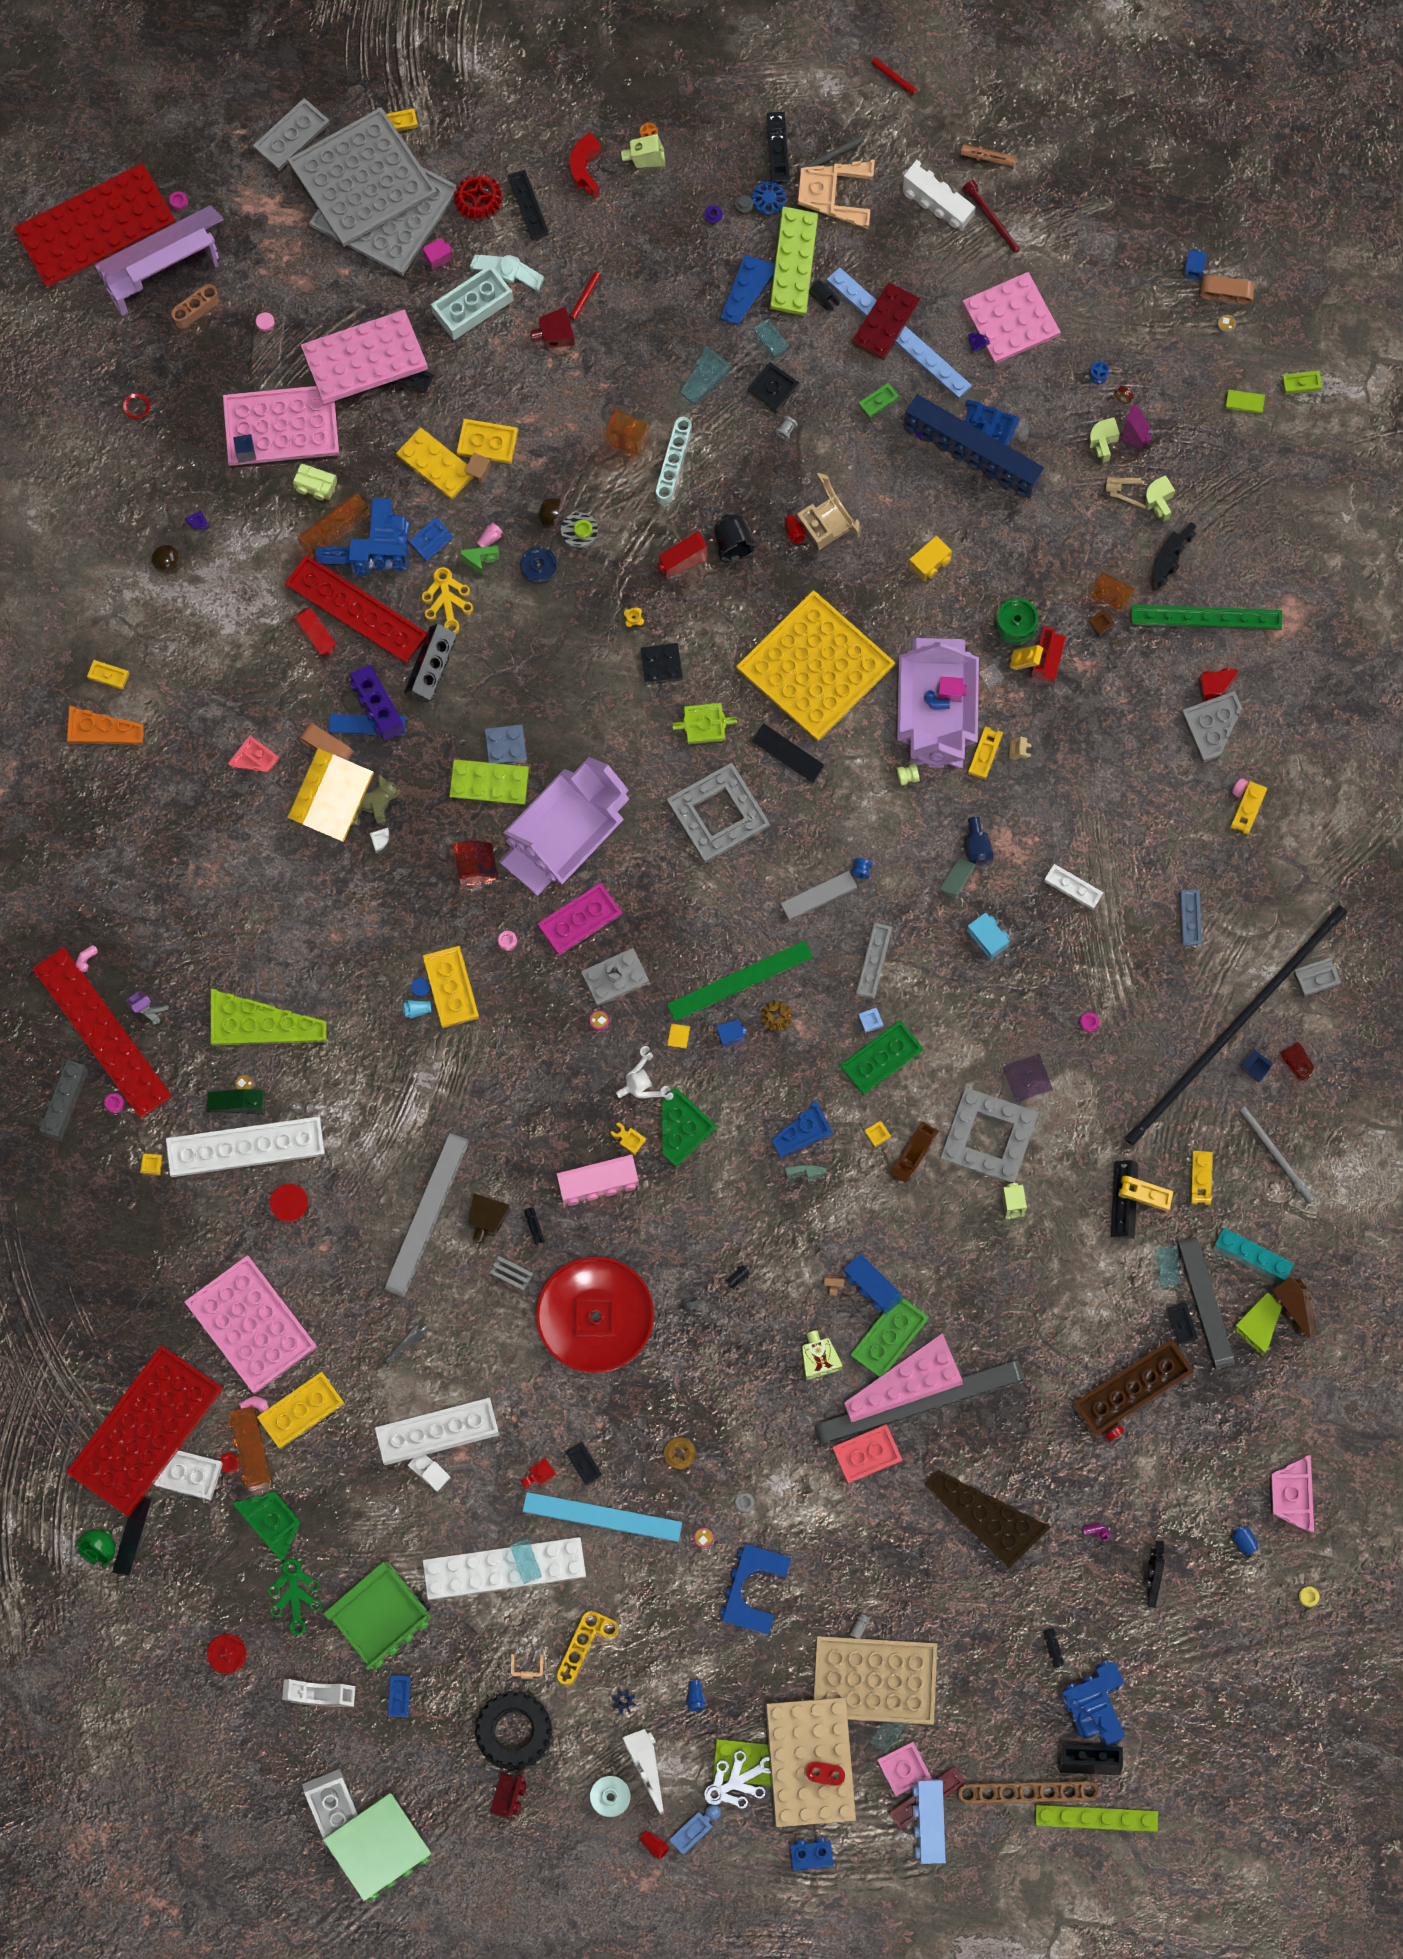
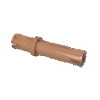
M963 144L961 151L962 156L976 158L977 161L981 159L1014 167L1016 156L983 149L982 146L978 148ZM972 151L978 152V153H982V154H987V156L981 155V154L972 153ZM990 156L1000 157V158H1004V159H1006V160H1002V159H998V158H993V157H990Z

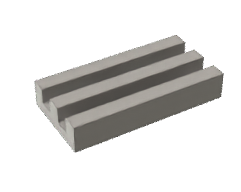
M500 1256L497 1257V1261L489 1272L490 1275L522 1291H525L533 1276L532 1272ZM502 1263V1264H504V1265H506V1266H508V1267H510V1268H512V1269H514V1270H516V1271H518V1272H520V1273L526 1275L527 1278H524V1277L520 1276L519 1274H517V1273H515V1272H513V1271H511V1270H509V1269H507V1268H505V1267H503V1266H501V1265H499V1264ZM499 1269L511 1275L512 1277L524 1282V1284L521 1285L499 1274L498 1272H496V1270Z

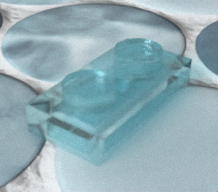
M770 319L754 327V332L774 359L790 349V346Z

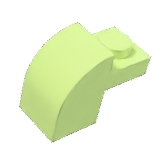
M1115 417L1098 422L1091 431L1089 447H1095L1096 455L1101 458L1102 463L1110 461L1111 453L1108 444L1119 440L1120 433Z
M1166 475L1150 484L1145 498L1146 509L1154 508L1155 515L1161 518L1163 522L1169 520L1171 516V510L1165 501L1173 498L1175 492Z

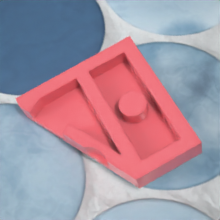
M249 735L228 764L235 768L270 773L280 760V757Z

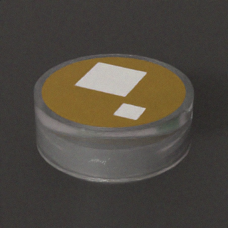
M242 1074L235 1080L236 1090L254 1089L255 1087L254 1080L250 1075Z

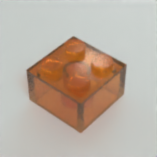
M615 410L606 427L607 444L614 449L620 448L625 450L631 456L637 455L641 457L650 439L649 423Z

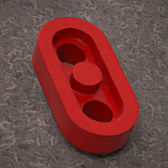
M810 1762L804 1769L805 1777L811 1782L838 1786L845 1780L844 1770L837 1765ZM814 1768H817L819 1770V1774L817 1776L813 1775ZM834 1772L838 1773V1778L836 1780L832 1777V1774Z

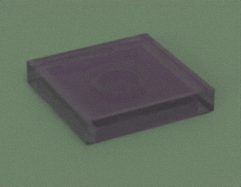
M1040 1054L1003 1066L1016 1103L1053 1091Z

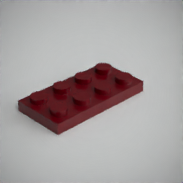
M888 282L853 338L852 344L885 360L920 303L921 298Z

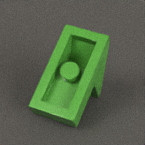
M498 546L461 550L462 561L481 575H483L481 562L492 563L500 559Z

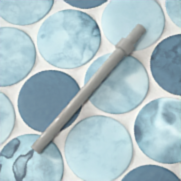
M1246 1106L1241 1108L1239 1111L1292 1180L1297 1192H1301L1308 1203L1314 1201L1315 1198L1307 1189V1184L1298 1177Z

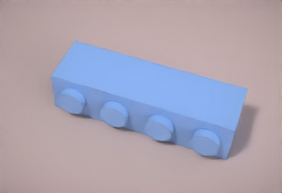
M941 1779L915 1780V1785H912V1795L916 1797V1805H913V1817L917 1820V1826H914V1838H917V1847L914 1848L915 1859H918V1862L921 1864L946 1863L943 1781Z

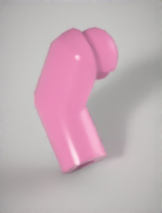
M94 945L80 952L75 965L82 973L86 972L89 968V965L86 964L87 960L98 953Z
M252 1396L239 1403L243 1412L252 1407L258 1408L260 1413L269 1409L268 1402L257 1396Z

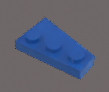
M814 1101L808 1110L802 1112L797 1120L788 1125L772 1140V1144L780 1159L833 1135L817 1101Z

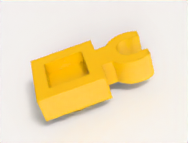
M617 1123L616 1126L621 1129V1132L614 1133L611 1131V1136L615 1139H622L619 1145L633 1155H636L646 1142V1138L632 1128L628 1132L625 1131L624 1126L621 1123Z

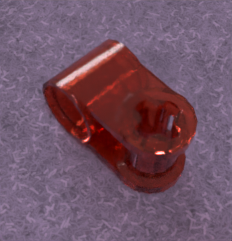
M1299 1042L1281 1051L1283 1060L1298 1080L1306 1081L1311 1077L1314 1065Z

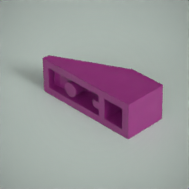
M1133 404L1126 418L1122 442L1142 450L1144 444L1148 445L1152 437L1150 434L1151 427L1136 404Z

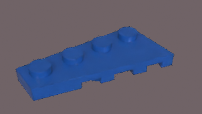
M744 255L721 315V321L739 326L751 309L752 304L759 298L762 290L771 281L775 264Z

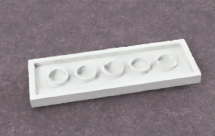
M490 1398L375 1427L384 1465L499 1436Z

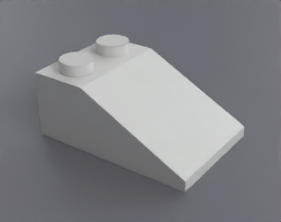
M340 1769L302 1784L305 1796L323 1838L358 1815Z

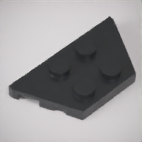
M1156 1540L1155 1548H1151L1150 1560H1148V1607L1156 1608L1165 1565V1559H1163L1164 1541Z

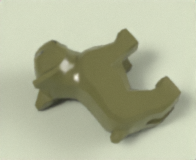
M378 775L377 787L374 791L365 793L351 825H360L358 817L362 811L374 813L377 824L386 823L384 812L387 809L388 802L399 796L400 788L394 782L386 781L382 775Z

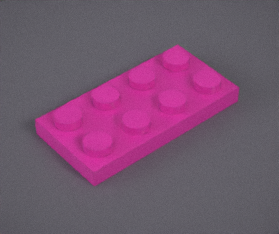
M599 883L539 922L538 927L560 956L620 917L622 911L602 883Z

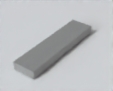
M847 871L782 902L781 907L788 920L791 921L856 890L857 885L850 872Z
M878 923L873 924L856 996L875 999L892 932L891 926Z

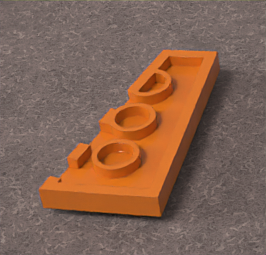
M69 705L68 743L143 745V724L124 719H115L108 715L96 714L92 711L77 709Z

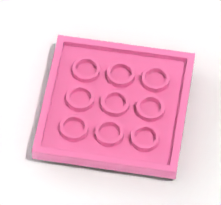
M1029 272L962 300V304L977 333L983 334L989 339L990 345L985 348L994 364L1061 335Z

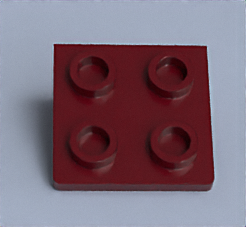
M505 1774L500 1775L490 1814L514 1820L515 1815L519 1816L522 1806L521 1802H519L520 1796L525 1795L527 1788L523 1776L516 1778Z

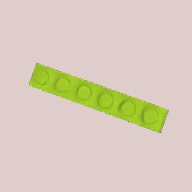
M1036 1805L1035 1826L1158 1832V1811Z

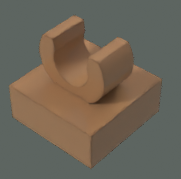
M825 1275L824 1285L830 1286L829 1295L837 1296L838 1287H844L843 1276Z

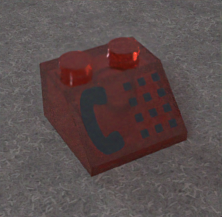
M470 840L453 844L461 886L498 880L492 843Z

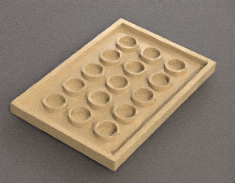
M817 1636L814 1700L846 1698L848 1720L934 1725L937 1643Z
M846 1698L765 1704L775 1827L856 1821ZM810 1762L837 1765L844 1770L845 1780L838 1786L811 1782L805 1777L804 1769ZM814 1768L813 1775L817 1776L819 1774V1770L817 1768ZM837 1772L832 1774L833 1779L836 1780L838 1778Z

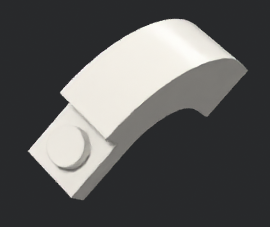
M284 1679L282 1700L313 1706L354 1707L355 1686L316 1684Z

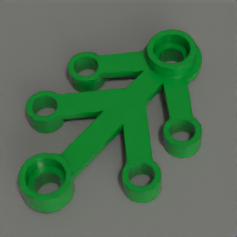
M288 1559L282 1565L283 1574L274 1585L269 1587L268 1593L273 1598L278 1597L281 1593V1587L288 1579L290 1587L277 1604L271 1607L270 1613L273 1617H280L283 1613V1608L291 1599L293 1621L290 1623V1631L295 1636H301L306 1631V1624L301 1620L299 1598L307 1603L314 1612H319L322 1609V1603L299 1588L297 1578L308 1585V1589L311 1592H317L320 1589V1584L317 1580H312L302 1572V1566L298 1560ZM295 1566L296 1569L294 1572H289L288 1568ZM312 1583H317L316 1589L310 1588ZM273 1588L278 1589V1592L275 1595L271 1594V1590ZM315 1602L320 1604L318 1609L312 1607ZM279 1608V1614H273V1609ZM301 1625L302 1630L299 1632L295 1631V1626Z

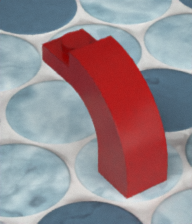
M589 132L576 143L571 152L570 171L576 189L578 190L583 187L585 193L595 199L600 196V188L588 174L586 168L591 160L602 153V149L598 140Z

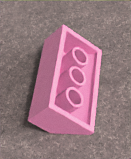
M633 1155L557 1173L563 1204H568V1206L576 1205L579 1201L585 1199L592 1201L604 1194L612 1196L620 1190L631 1191L636 1189V1186H639Z

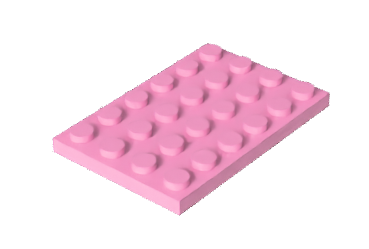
M405 310L301 344L323 404L428 369Z
M317 386L223 395L229 466L339 455L335 401L323 404ZM252 434L256 460L238 463L233 437Z
M248 1255L185 1301V1304L254 1395L318 1348Z

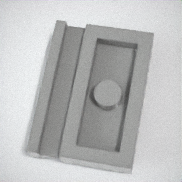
M1331 957L1294 970L1304 997L1338 986L1341 983L1332 964Z

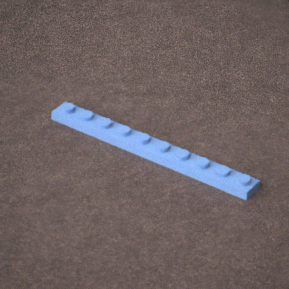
M840 267L827 278V283L865 317L868 316L877 301ZM906 326L904 327L895 344L958 400L961 399L972 388V385Z

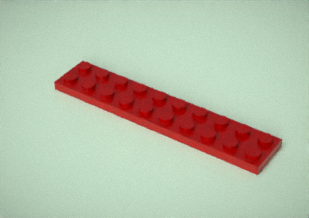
M63 947L32 969L136 1114L142 1119L171 1099L172 1095L78 967L76 968V963Z

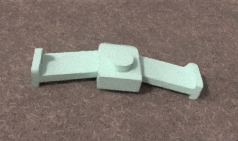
M475 255L470 265L471 271H482L489 265H492L505 282L513 284L516 278L534 289L537 293H539L545 278L520 262L519 258L511 255L504 257Z

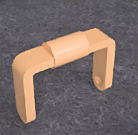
M511 1654V1675L513 1677L533 1679V1677L543 1676V1654H540V1673L533 1671L514 1672L515 1654Z

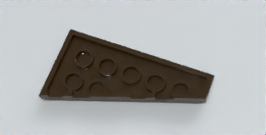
M940 1470L924 1483L1008 1569L1051 1528V1526L1016 1510L990 1495L978 1491L974 1487L960 1482V1480Z

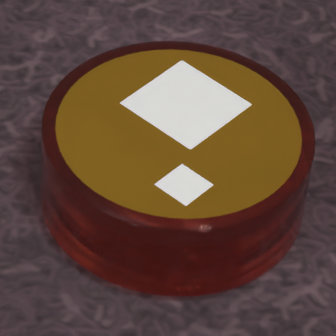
M1120 386L1115 391L1116 398L1124 404H1129L1134 398L1132 391L1125 386Z

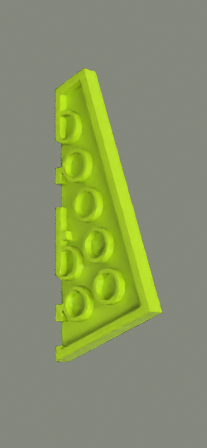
M211 988L212 1046L327 1042L326 1021L295 1014L288 1010H281L271 1005L247 998L243 999Z

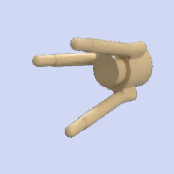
M1108 477L1106 492H1110L1111 497H1117L1141 508H1146V505L1117 493V491L1121 492L1122 484H1144L1141 478Z

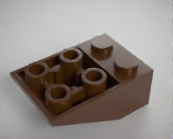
M1290 1276L1273 1290L1275 1293L1274 1298L1280 1305L1283 1304L1285 1306L1287 1316L1292 1321L1295 1320L1298 1323L1299 1327L1297 1328L1304 1337H1316L1318 1332L1311 1292L1299 1276Z

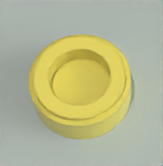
M1305 1587L1299 1593V1601L1305 1607H1313L1319 1601V1593L1313 1587Z

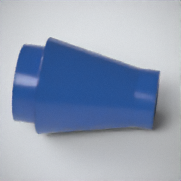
M690 1681L686 1706L692 1712L702 1711L705 1709L706 1701L701 1681Z

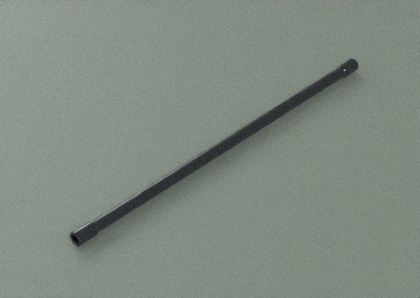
M1338 906L1331 913L1325 923L1140 1124L1135 1126L1125 1137L1128 1144L1134 1146L1145 1134V1131L1327 933L1343 919L1347 911L1342 906Z

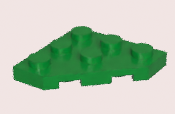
M675 1087L670 1092L673 1094V1098L671 1100H666L665 1098L662 1100V1154L677 1168L717 1129V1126Z

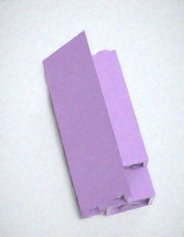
M211 205L94 265L121 316L128 313L124 299L143 289L141 280L203 248L215 268L219 266L217 262L219 256L214 244L215 240L211 233H207L205 229L224 219Z
M912 639V650L899 655L897 741L910 745V764L915 763L917 767L922 764H928L929 767L944 768V765L950 764L956 768H963L965 746L978 743L979 657L971 655L970 652H965V640ZM941 676L963 678V685H967L966 696H962V702L950 701V709L937 710L932 709L925 702L924 696L928 690L934 691L935 696L939 699Z
M588 757L574 773L564 769L503 832L507 837L506 842L512 848L498 862L537 896L551 881L563 884L624 820L618 811L629 800L626 795L629 790L608 764Z

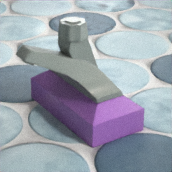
M139 990L125 1000L135 1013L141 1012L151 1019L153 1025L160 1022L159 1016L155 1013L168 1010L169 1008L168 1005L149 1006L151 1001L142 990Z

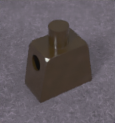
M474 1194L469 1218V1228L476 1230L473 1240L478 1243H484L487 1234L496 1236L510 1212V1206Z

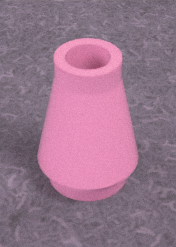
M492 522L490 525H487L476 543L481 548L488 547L501 538L503 531Z

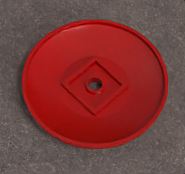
M605 1257L582 1258L560 1268L543 1287L537 1304V1327L547 1350L565 1366L585 1373L610 1372L631 1362L647 1344L654 1324L653 1301L644 1281L627 1265ZM593 1312H598L601 1314V1319L593 1322L590 1319V1315Z

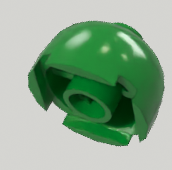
M90 1529L84 1532L75 1543V1547H79L77 1552L80 1556L93 1565L96 1562L100 1563L102 1568L109 1565L116 1551L111 1534L104 1529Z

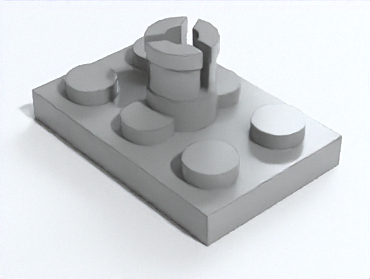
M634 948L581 971L597 1007L650 983Z

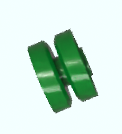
M1022 598L1007 600L998 611L996 621L998 636L1003 642L1015 646L1027 644L1033 639L1038 625L1036 607L1031 602Z

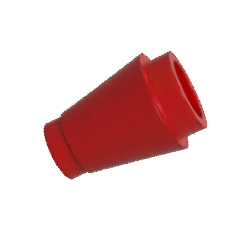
M794 515L787 516L785 524L789 540L794 544L801 543L806 539V531Z
M647 1830L639 1838L653 1858L660 1860L669 1850L667 1842L649 1833Z

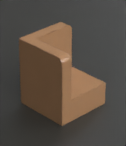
M473 453L465 473L478 478L479 484L483 485L492 467L491 459Z

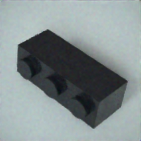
M1062 1745L1060 1773L1121 1775L1123 1747Z

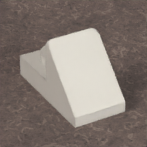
M427 1455L415 1457L408 1464V1467L436 1492L451 1478Z

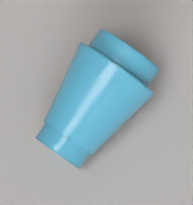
M407 1000V1002L402 1003L404 1018L409 1017V1019L431 1013L430 1001Z

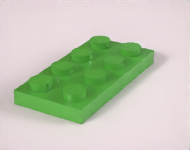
M903 1298L886 1315L884 1313L881 1315L850 1357L880 1378L891 1369L927 1323L929 1317Z

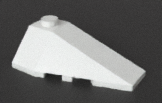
M643 1729L623 1737V1741L661 1815L664 1811L653 1746L656 1742L651 1732L647 1733Z

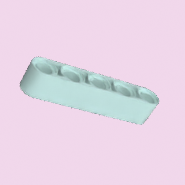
M686 417L678 418L674 424L657 484L656 500L662 506L669 505L673 500L692 432L691 421ZM681 426L687 427L686 430H680L679 428ZM682 443L683 445L676 447L674 444ZM672 459L678 460V462L675 464L670 463L669 461ZM666 476H672L673 479H672V480H666L665 477H666ZM664 492L669 494L666 497L660 496Z

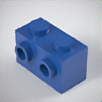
M826 1838L814 1839L815 1843L807 1844L806 1840L794 1841V1845H790L793 1872L833 1868L831 1841H827Z

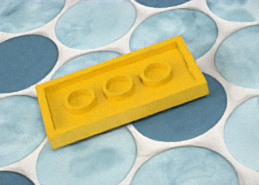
M421 427L396 453L398 458L451 500L473 478V476L465 473L467 464Z
M460 946L423 955L442 1029L479 1019Z
M321 1371L257 1416V1418L277 1447L282 1449L345 1403Z

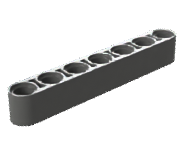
M1196 1236L1177 1241L1179 1255L1213 1367L1216 1370L1235 1365L1199 1241Z

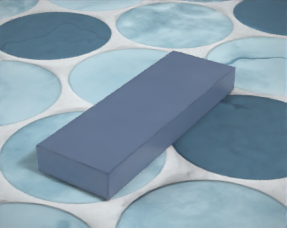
M1180 890L1182 947L1202 946L1200 890Z

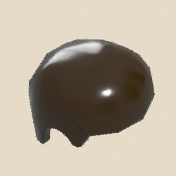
M546 499L540 506L539 516L545 526L551 527L555 525L554 519L558 517L560 499Z
M163 545L154 551L152 564L159 572L173 574L181 567L182 557L173 546Z

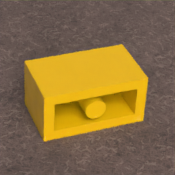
M935 536L909 559V567L923 581L927 578L931 579L937 574L941 566L945 567L949 564L952 550L938 536Z

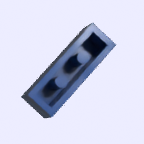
M861 1253L843 1269L846 1274L844 1277L851 1286L855 1284L859 1288L858 1292L865 1299L868 1297L872 1301L871 1305L876 1311L879 1312L881 1310L886 1315L903 1299L900 1292Z

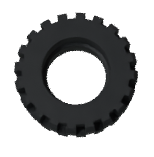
M507 1691L505 1694H497L492 1700L490 1698L484 1708L482 1707L479 1711V1716L475 1722V1737L481 1753L491 1764L496 1765L500 1769L504 1768L508 1769V1771L520 1769L521 1771L525 1770L526 1767H532L537 1764L536 1762L545 1756V1752L550 1747L553 1732L548 1712L541 1702L537 1701L532 1695H526L524 1692ZM510 1712H518L525 1715L530 1720L533 1728L532 1737L528 1744L518 1750H509L502 1747L495 1737L496 1723L503 1715Z

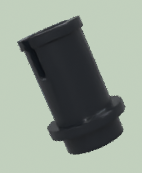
M744 1265L738 1266V1270L725 1280L733 1290L745 1278L748 1279V1276L751 1274Z

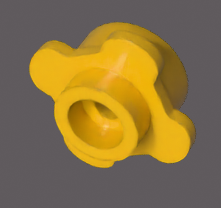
M631 608L624 611L627 627H632L633 625L641 626L644 623V620L641 618L642 610L640 608Z

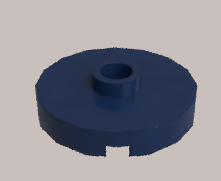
M540 546L532 547L525 551L520 561L523 576L533 583L547 582L556 573V556L551 550ZM541 564L542 567L537 568L536 565Z

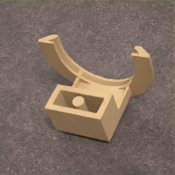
M817 473L818 480L829 499L816 508L811 504L797 513L799 522L819 550L848 531H851L859 538L860 522L857 519L855 523L834 492L828 476Z

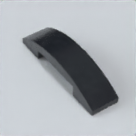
M785 111L767 113L771 179L772 182L790 181Z

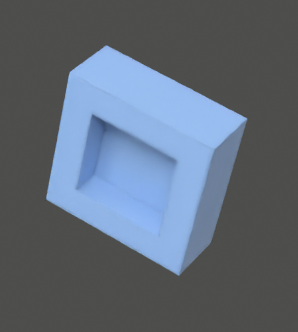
M877 1007L858 1014L865 1033L883 1027Z

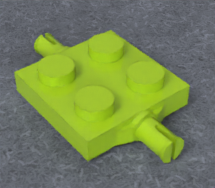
M722 703L685 706L684 722L673 723V731L684 729L687 734L688 744L725 741L726 725L737 724L736 716L725 717L722 712Z

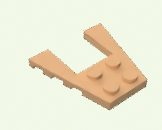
M875 160L863 163L858 161L845 165L840 163L828 167L823 165L801 168L798 205L868 229L870 209L834 205L837 176L872 180Z

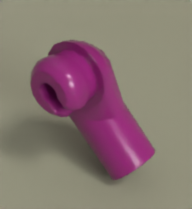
M1100 1523L1082 1527L1083 1536L1094 1534L1104 1542L1109 1541L1111 1538L1110 1530Z

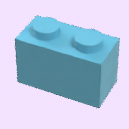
M985 912L968 925L967 932L989 959L992 960L1009 947L1010 937L1004 930L1001 931L998 928L995 918L988 916Z

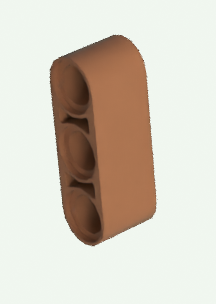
M1205 275L1202 277L1200 296L1211 300L1250 304L1253 302L1255 283L1242 279Z
M211 284L205 285L177 305L171 312L175 326L186 328L215 307L219 302L216 287ZM209 294H214L210 298L206 297ZM193 305H199L197 308H191ZM180 315L185 316L182 319H177V317Z
M309 723L299 736V740L315 752L319 748L347 761L354 753L349 746L313 723Z

